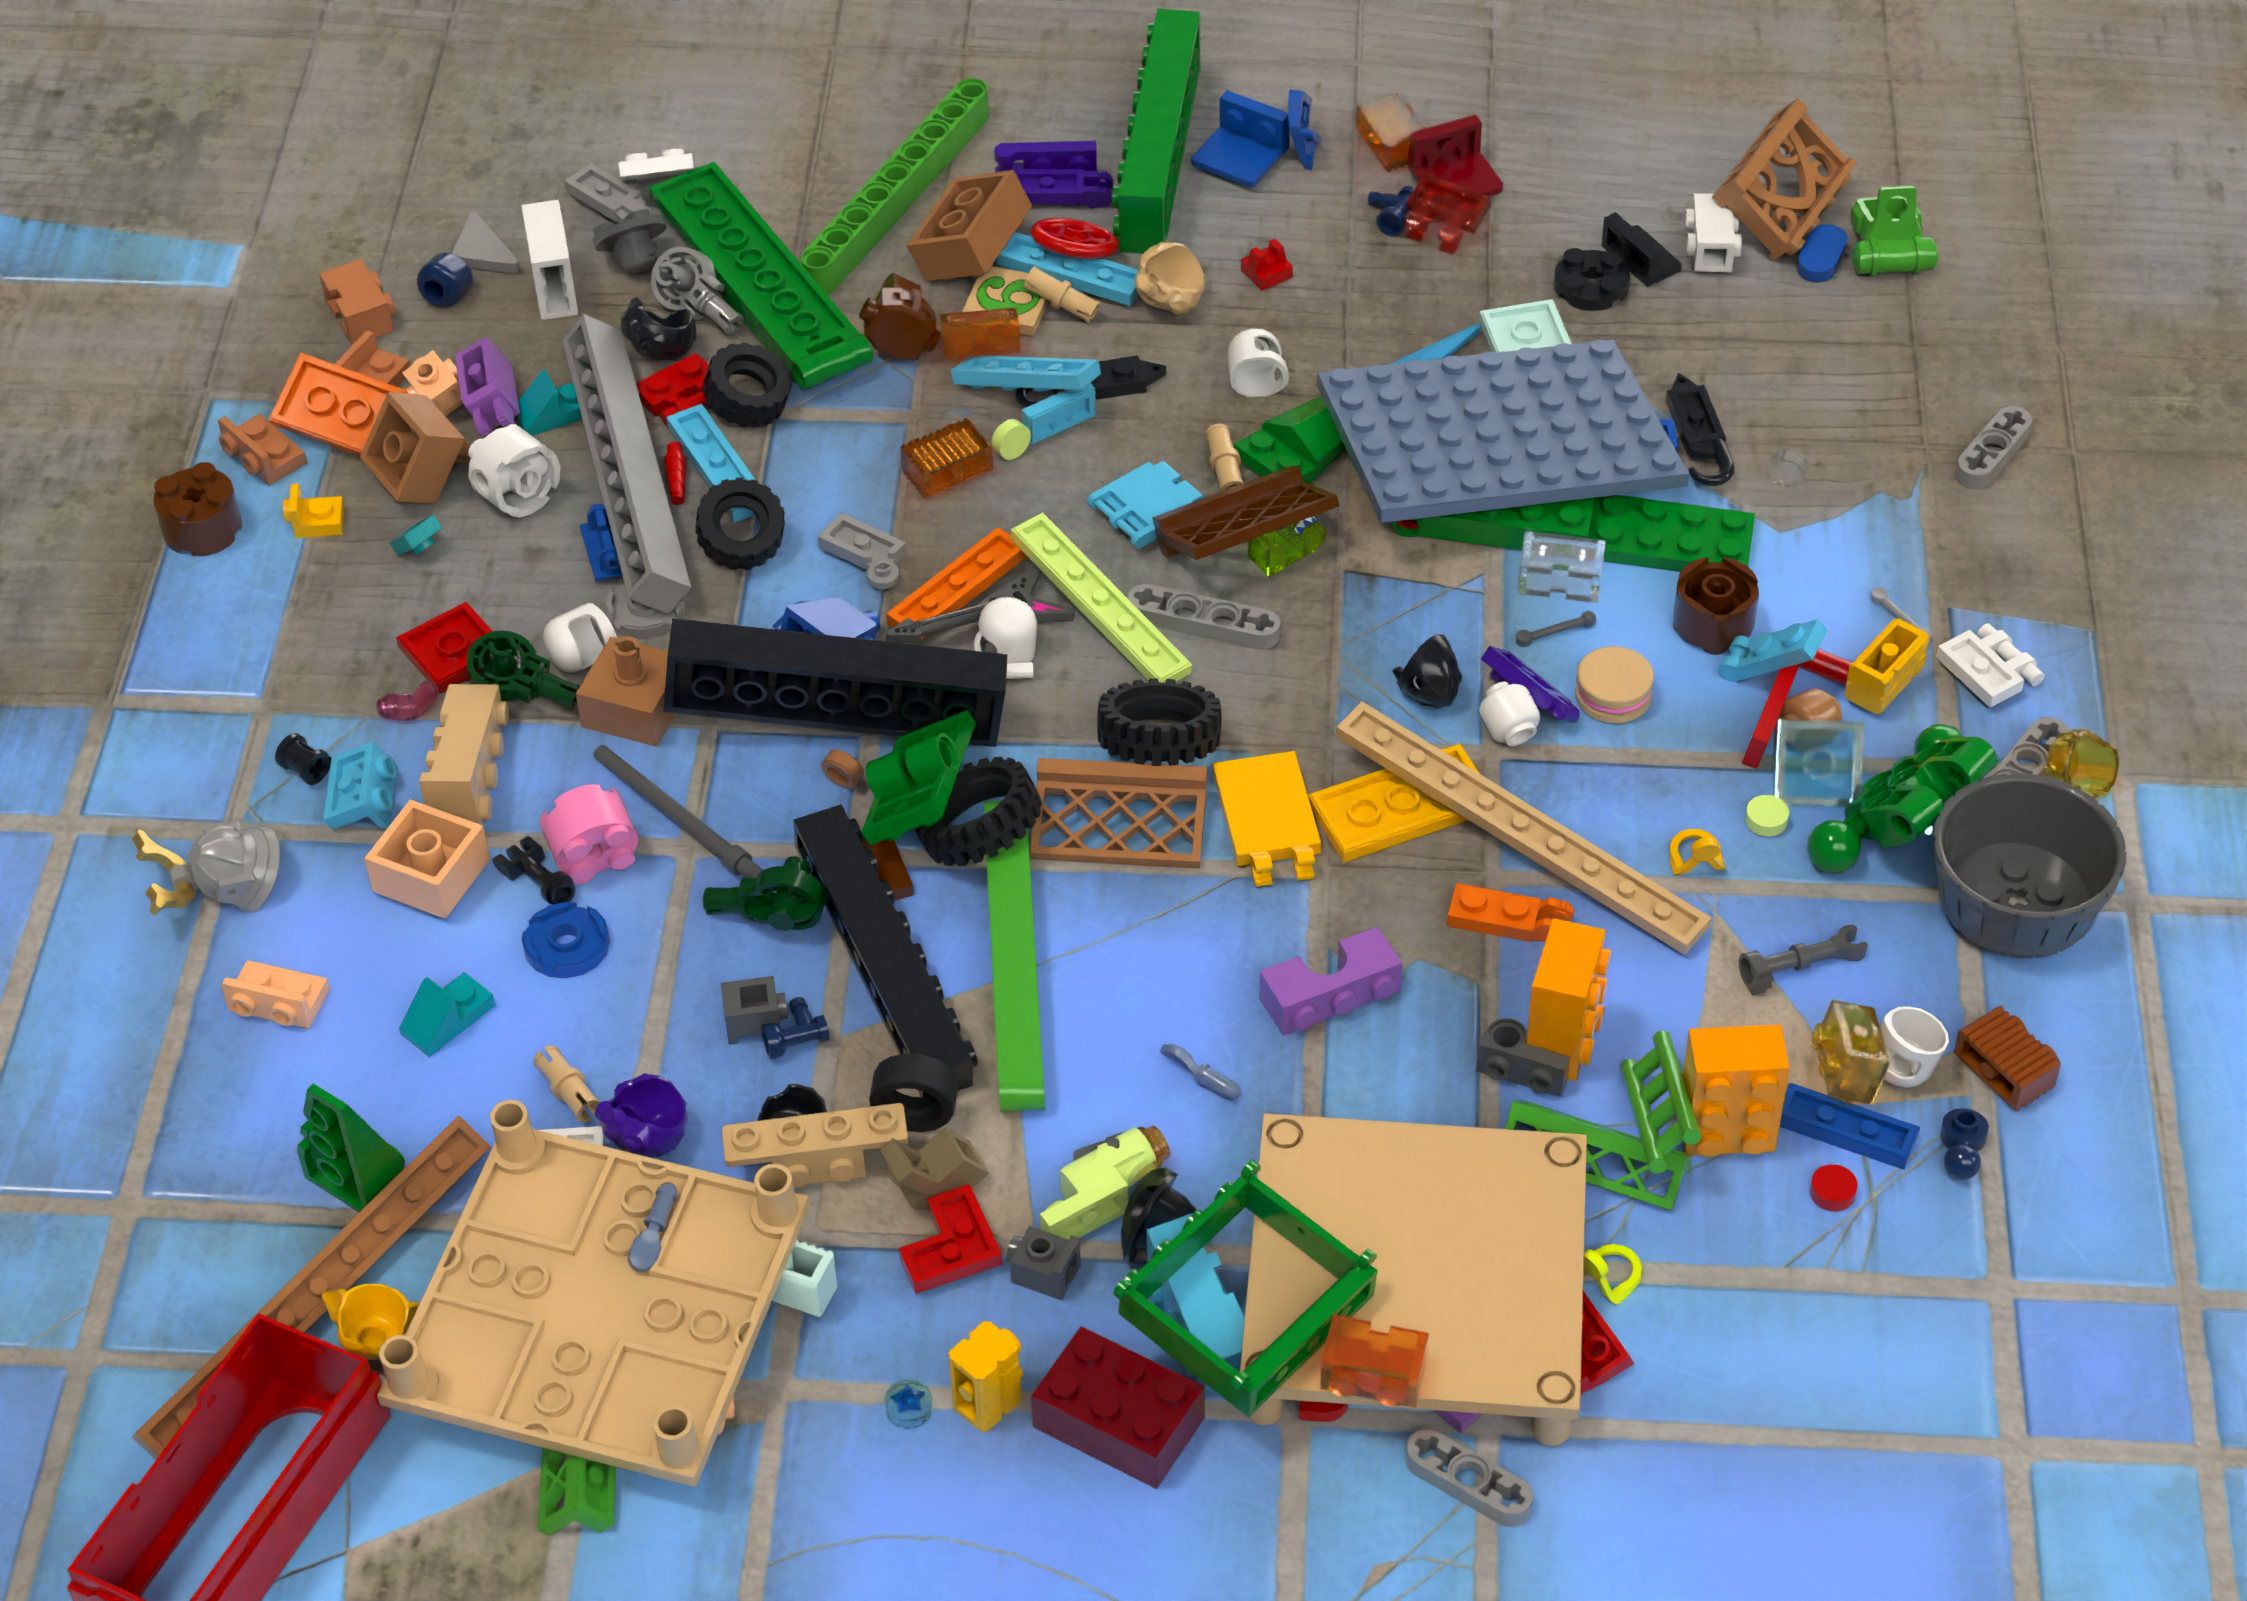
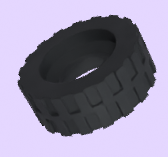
M749 343L729 344L726 348L722 347L717 350L716 355L712 356L703 382V396H706V403L709 407L713 408L714 413L722 416L729 423L733 422L742 427L753 426V428L764 424L769 425L775 418L778 419L782 411H784L792 387V380H790L791 372L786 368L785 362L781 358L779 359L771 350L768 351L759 345H749ZM737 374L753 377L766 387V392L759 396L744 394L730 385L729 378L731 375Z
M736 477L735 480L726 479L717 486L713 485L709 488V492L701 498L696 517L695 531L698 534L697 542L704 549V554L708 558H712L719 566L722 567L724 565L732 570H750L754 566L758 565L760 567L765 564L767 559H772L776 554L777 547L780 548L785 524L784 508L780 505V499L771 492L768 486H763L753 479L745 480L744 478ZM734 507L748 508L757 515L760 529L749 540H733L727 537L721 529L720 520L723 514Z

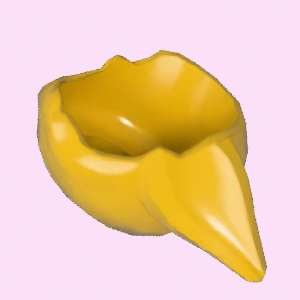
M362 1284L348 1291L344 1289L330 1290L324 1292L321 1297L328 1309L331 1320L337 1325L340 1345L346 1351L368 1360L380 1359V1348L387 1339L396 1335L406 1334L420 1304L414 1301L409 1302L398 1290L383 1284Z

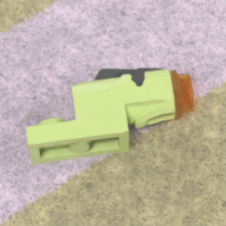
M1154 1125L1148 1128L1143 1126L1133 1127L1127 1131L1107 1137L1106 1140L1075 1150L1073 1162L1065 1165L1060 1170V1187L1065 1200L1052 1203L1045 1211L1040 1213L1041 1230L1068 1240L1071 1235L1080 1238L1123 1215L1129 1202L1128 1188L1132 1187L1152 1170L1162 1167L1163 1160L1170 1157L1169 1146L1161 1131Z

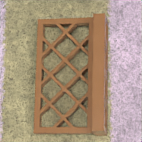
M1038 758L1036 789L1042 801V806L1040 807V816L1035 818L1036 824L1032 828L1029 851L1030 859L1200 868L1205 804L1207 802L1208 790L1207 767L1169 766L1165 764L1152 766V764L1146 763L1142 765L1127 762ZM1045 795H1063L1071 803L1054 814L1045 805ZM1094 797L1107 798L1113 805L1099 816H1096L1085 804ZM1135 800H1148L1155 808L1139 819L1127 806ZM1178 802L1196 803V811L1183 821L1170 808ZM1079 810L1090 822L1076 833H1073L1062 821ZM1121 812L1132 825L1116 836L1104 823ZM1163 814L1175 827L1158 838L1147 825ZM1043 815L1048 819V820L1045 821L1044 823H1043ZM1192 825H1194V833L1189 829ZM1053 827H1056L1067 838L1057 847L1040 846L1041 836ZM1098 829L1109 842L1100 849H1089L1081 840ZM1139 831L1152 843L1143 851H1131L1124 844L1125 841ZM1180 834H1183L1193 844L1192 854L1173 853L1166 845Z

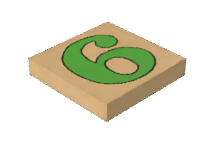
M992 266L988 273L977 278L961 312L962 324L1034 336L1049 300L1029 289L1023 288L1029 273Z

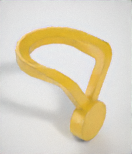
M1687 829L1680 831L1673 837L1669 846V860L1674 875L1687 874L1701 861H1707L1715 870L1726 869L1721 854V846L1717 839L1709 832L1701 829ZM1690 838L1699 839L1692 843L1690 847L1692 857L1683 863L1678 852L1680 843Z

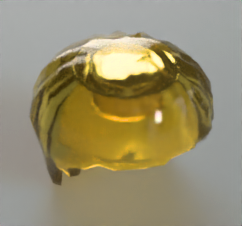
M2086 728L2070 729L2058 735L2049 747L2047 764L2045 765L2046 776L2071 784L2072 787L2083 790L2094 799H2101L2111 792L2117 780L2119 754L2115 746Z

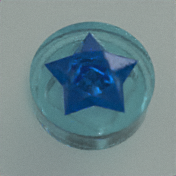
M913 1379L901 1380L893 1384L885 1395L887 1418L895 1426L904 1429H913L925 1424L933 1412L930 1389L924 1383Z

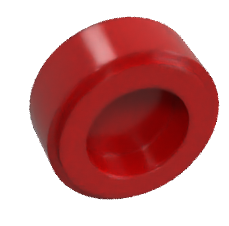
M1835 1164L1825 1165L1818 1168L1812 1176L1810 1196L1819 1207L1825 1210H1845L1855 1201L1858 1182L1855 1175L1849 1169Z

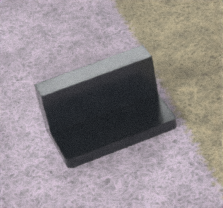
M1617 212L1604 217L1601 246L1606 251L1615 250L1620 252L1624 257L1623 263L1646 287L1681 271L1682 263L1639 225L1631 226Z

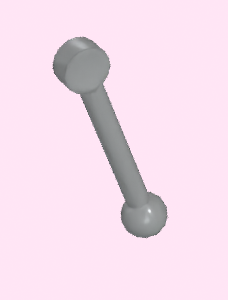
M1875 588L1872 590L1871 601L1874 604L1885 606L1897 618L1926 632L1930 636L1929 641L1931 640V631L1918 626L1887 598L1888 592L1885 589Z

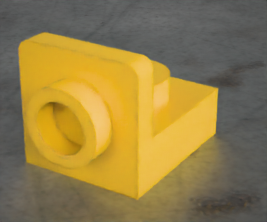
M291 484L290 497L283 500V515L285 522L292 523L295 538L343 535L345 505L342 496L303 499L300 484Z

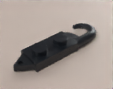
M1138 355L1098 361L1101 374L1090 383L1095 387V400L1147 392V386L1166 375V366L1142 361ZM1020 387L1015 390L1016 400L1020 405L1026 408L1038 403V401L1030 400L1027 397L1029 392L1034 391L1033 388ZM1053 389V391H1054L1055 394H1058V393H1060V392H1062V391L1065 390V389Z
M1678 373L1672 389L1667 390L1666 404L1672 419H1674V424L1685 451L1696 458L1716 459L1720 469L1714 475H1705L1698 472L1696 468L1690 467L1688 470L1689 474L1695 481L1706 486L1723 485L1732 478L1735 472L1734 461L1727 447L1723 428L1705 385L1698 386L1681 373Z

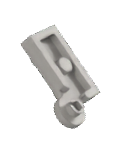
M842 512L818 535L819 548L866 569L868 582L874 588L888 589L898 583L899 569L896 564L907 554L906 542Z

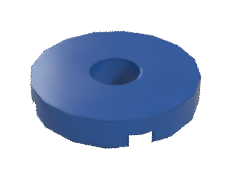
M563 902L549 905L535 913L529 920V926L526 931H523L522 943L526 961L535 971L548 977L570 978L583 975L597 967L607 955L610 938L606 921L596 909L589 906L585 909L577 907V903ZM563 935H573L576 937L575 940L567 944L555 942Z

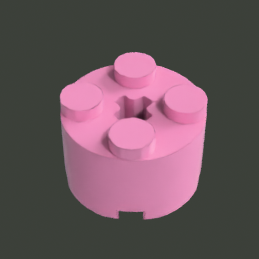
M596 784L574 788L554 800L556 808L549 815H547L545 810L541 816L540 827L559 871L567 873L572 878L574 884H584L590 881L596 872L611 867L614 870H623L635 861L633 852L638 845V835L619 792L610 787L611 792L602 791L601 786Z

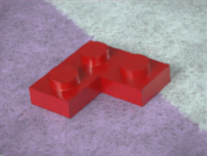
M970 1184L928 1197L927 1209L939 1234L899 1247L901 1263L915 1294L1003 1265L1002 1253Z

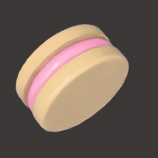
M1602 647L1588 653L1580 661L1577 669L1575 687L1577 704L1588 716L1604 723L1620 724L1639 718L1647 711L1651 704L1654 682L1652 666L1641 654L1624 647Z

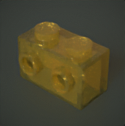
M1831 1000L1822 1023L1816 1024L1812 1034V1048L1817 1051L1820 1062L1819 1074L1821 1077H1824L1829 1097L1837 1098L1843 1102H1860L1872 1105L1890 1065V1059L1875 1009L1873 1007Z

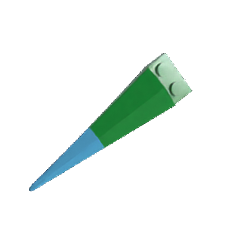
M1480 323L1390 364L1406 363L1411 360L1442 359L1451 356L1479 334ZM1322 396L1263 422L1262 429L1234 443V449L1239 452L1241 462L1262 477L1294 465L1300 468L1302 480L1307 483L1314 481L1346 449Z

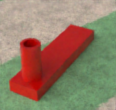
M1818 649L1813 660L1780 669L1742 763L1755 769L1758 768L1798 668L1845 686L1848 680L1849 666L1853 662Z

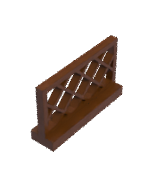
M1292 465L1152 517L1162 555L1171 557L1178 553H1183L1198 560L1339 507L1337 495L1303 481L1300 468Z

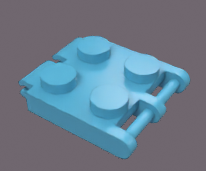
M1162 461L1156 465L1147 462L1090 494L1087 498V504L1093 509H1100L1109 518V524L1115 529L1121 528L1131 537V544L1140 549L1158 539L1152 517L1203 499L1204 496L1187 481H1179L1182 479V476L1166 462Z

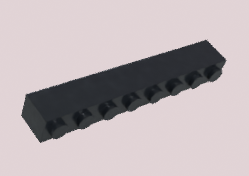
M842 804L794 819L795 847L800 857L810 863L809 866L812 868L810 875L823 885L826 891L825 907L898 1053L922 1054L938 1059L949 1066L957 1076L958 1091L973 1086V1067L978 1065L973 1045L969 1040L963 1042L959 1034L961 1029L956 1012L952 1007L946 1009L942 1001L944 995L939 979L936 975L929 976L926 970L927 960L920 943H912L909 937L911 931L906 915L903 911L897 912L893 906L894 896L890 884L887 880L881 881L877 875L878 865L875 855L871 849H864L862 833L855 818H848ZM917 1090L920 1097L931 1096L926 1092Z

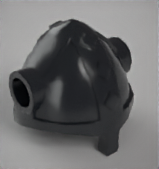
M1436 634L1430 637L1413 654L1404 669L1400 666L1392 671L1397 678L1396 683L1400 690H1403L1409 697L1421 705L1432 706L1435 709L1452 705L1462 680L1456 656L1444 634Z

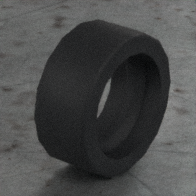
M905 1053L890 1056L881 1061L874 1071L869 1096L870 1107L902 1103L904 1105L907 1131L926 1132L937 1130L948 1124L954 1115L958 1092L957 1076L949 1066L938 1059L922 1054ZM897 1089H916L926 1092L931 1096L912 1097L898 1092Z

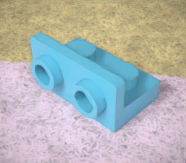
M374 741L333 756L331 759L323 821L332 830L357 822L365 817H369L380 829L390 826L398 770L394 759L386 754Z

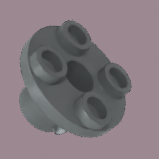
M641 209L628 214L627 221L616 225L614 222H608L598 225L593 229L595 249L600 252L614 251L616 263L628 275L646 273L653 269L657 261L655 255L657 243L651 241V239L662 234L667 226L662 216H650L648 209Z

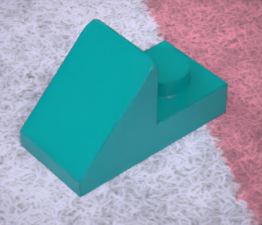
M545 369L538 374L518 400L520 414L516 418L522 429L531 436L582 419L574 384L568 383L555 388Z
M465 972L443 989L426 977L422 981L399 1027L400 1034L430 1057L495 1007L494 996Z

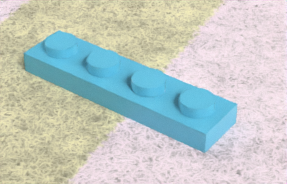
M1018 232L1013 233L1007 242L1006 248L996 258V265L1027 273L1036 266L1039 270L1055 277L1061 282L1067 280L1073 283L1072 288L1124 305L1131 306L1139 295L1134 282L1138 269L1105 259H1080L1060 255L1039 246L1031 236Z
M970 355L950 370L954 385H970L972 389L997 386L1001 387L1002 390L1009 391L1021 387L1033 388L1036 392H1044L1050 389H1065L1067 393H1078L1087 389L1088 384L1101 374L1099 362L1094 359Z
M702 404L666 417L668 429L676 441L682 445L683 451L709 488L713 485L717 486L726 479L735 480L736 477L744 478L745 480H755ZM734 507L726 511L734 523L756 515L752 510L745 507Z

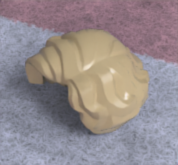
M1166 241L1160 242L1150 247L1140 256L1139 270L1134 282L1138 294L1148 305L1170 311L1176 315L1186 314L1191 308L1197 306L1205 290L1204 274L1199 261L1185 245Z

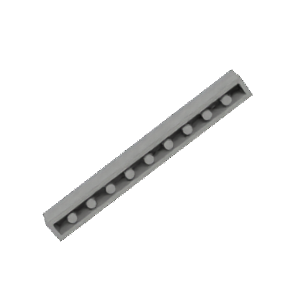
M583 314L562 341L628 598L669 614L679 601L685 599L691 584L622 331Z

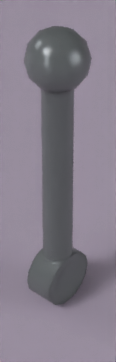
M1585 611L1579 618L1536 631L1520 630L1516 634V643L1521 647H1527L1532 644V640L1580 625L1591 627L1596 622V615L1591 611Z

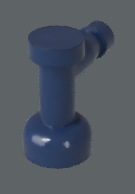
M1404 186L1398 195L1371 191L1368 196V204L1385 207L1376 218V224L1380 231L1391 237L1399 236L1407 225L1406 213L1409 209L1417 206L1421 196L1418 190L1411 186Z
M796 997L789 1003V1008L794 1015L797 1026L781 1029L776 1023L761 1025L765 1050L770 1060L783 1056L787 1046L818 1039L820 1043L830 1040L824 1015L816 1016L813 1020L804 998Z

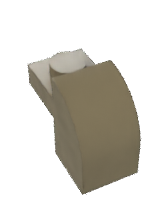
M945 1127L919 1151L894 1138L880 1149L889 1165L886 1168L887 1175L901 1189L911 1208L918 1210H928V1197L968 1184L973 1188L989 1174L971 1142Z

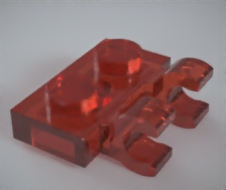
M1424 173L1407 200L1408 210L1412 212L1405 222V227L1410 228L1406 237L1420 243L1427 232L1430 219L1445 223L1437 236L1439 240L1443 241L1439 250L1453 255L1460 244L1463 232L1466 231L1474 234L1491 207L1490 197Z

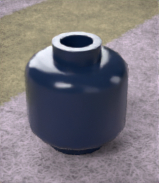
M440 253L434 256L421 268L417 276V286L422 297L431 305L439 308H447L456 304L470 290L473 281L472 272L468 264L460 256L453 253Z

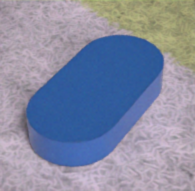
M1830 224L1815 227L1810 232L1799 254L1797 265L1799 275L1812 282L1829 280L1834 275L1845 253L1848 239L1846 232L1842 228Z

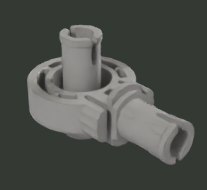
M680 246L667 250L658 258L651 274V287L656 299L663 306L675 311L688 309L695 320L703 319L704 315L702 313H705L727 335H731L739 329L733 324L734 321L739 325H742L744 317L723 300L720 293L715 291L723 292L725 286L716 279V270L713 263L704 253L689 247ZM693 255L697 261L682 258V256ZM686 263H689V264H690V265H683V266H681V267L679 266V265H681V264H686ZM665 286L674 288L675 292L680 296H677L672 289L666 288Z

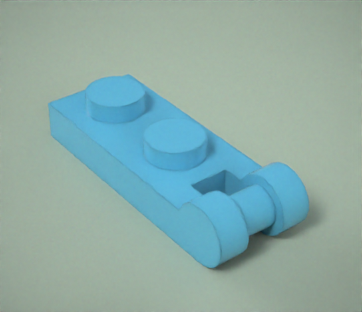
M1818 619L1802 624L1795 623L1785 629L1772 633L1765 632L1752 639L1746 636H1737L1729 647L1730 656H1726L1723 659L1718 672L1724 679L1738 682L1813 660L1827 629Z

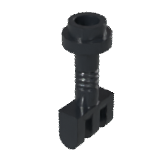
M529 836L520 840V845L525 852L516 845H512L506 849L510 860L502 854H498L492 859L497 870L511 881L524 873L531 877L541 886L542 898L551 905L570 902L574 897L575 886L572 878L563 871L551 873L540 864V862L546 859L543 847Z

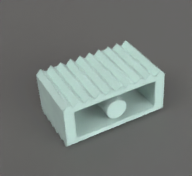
M797 1239L772 1301L821 1317L838 1287L832 1250L825 1252L823 1247L816 1249L814 1244L808 1246L806 1241L799 1243Z

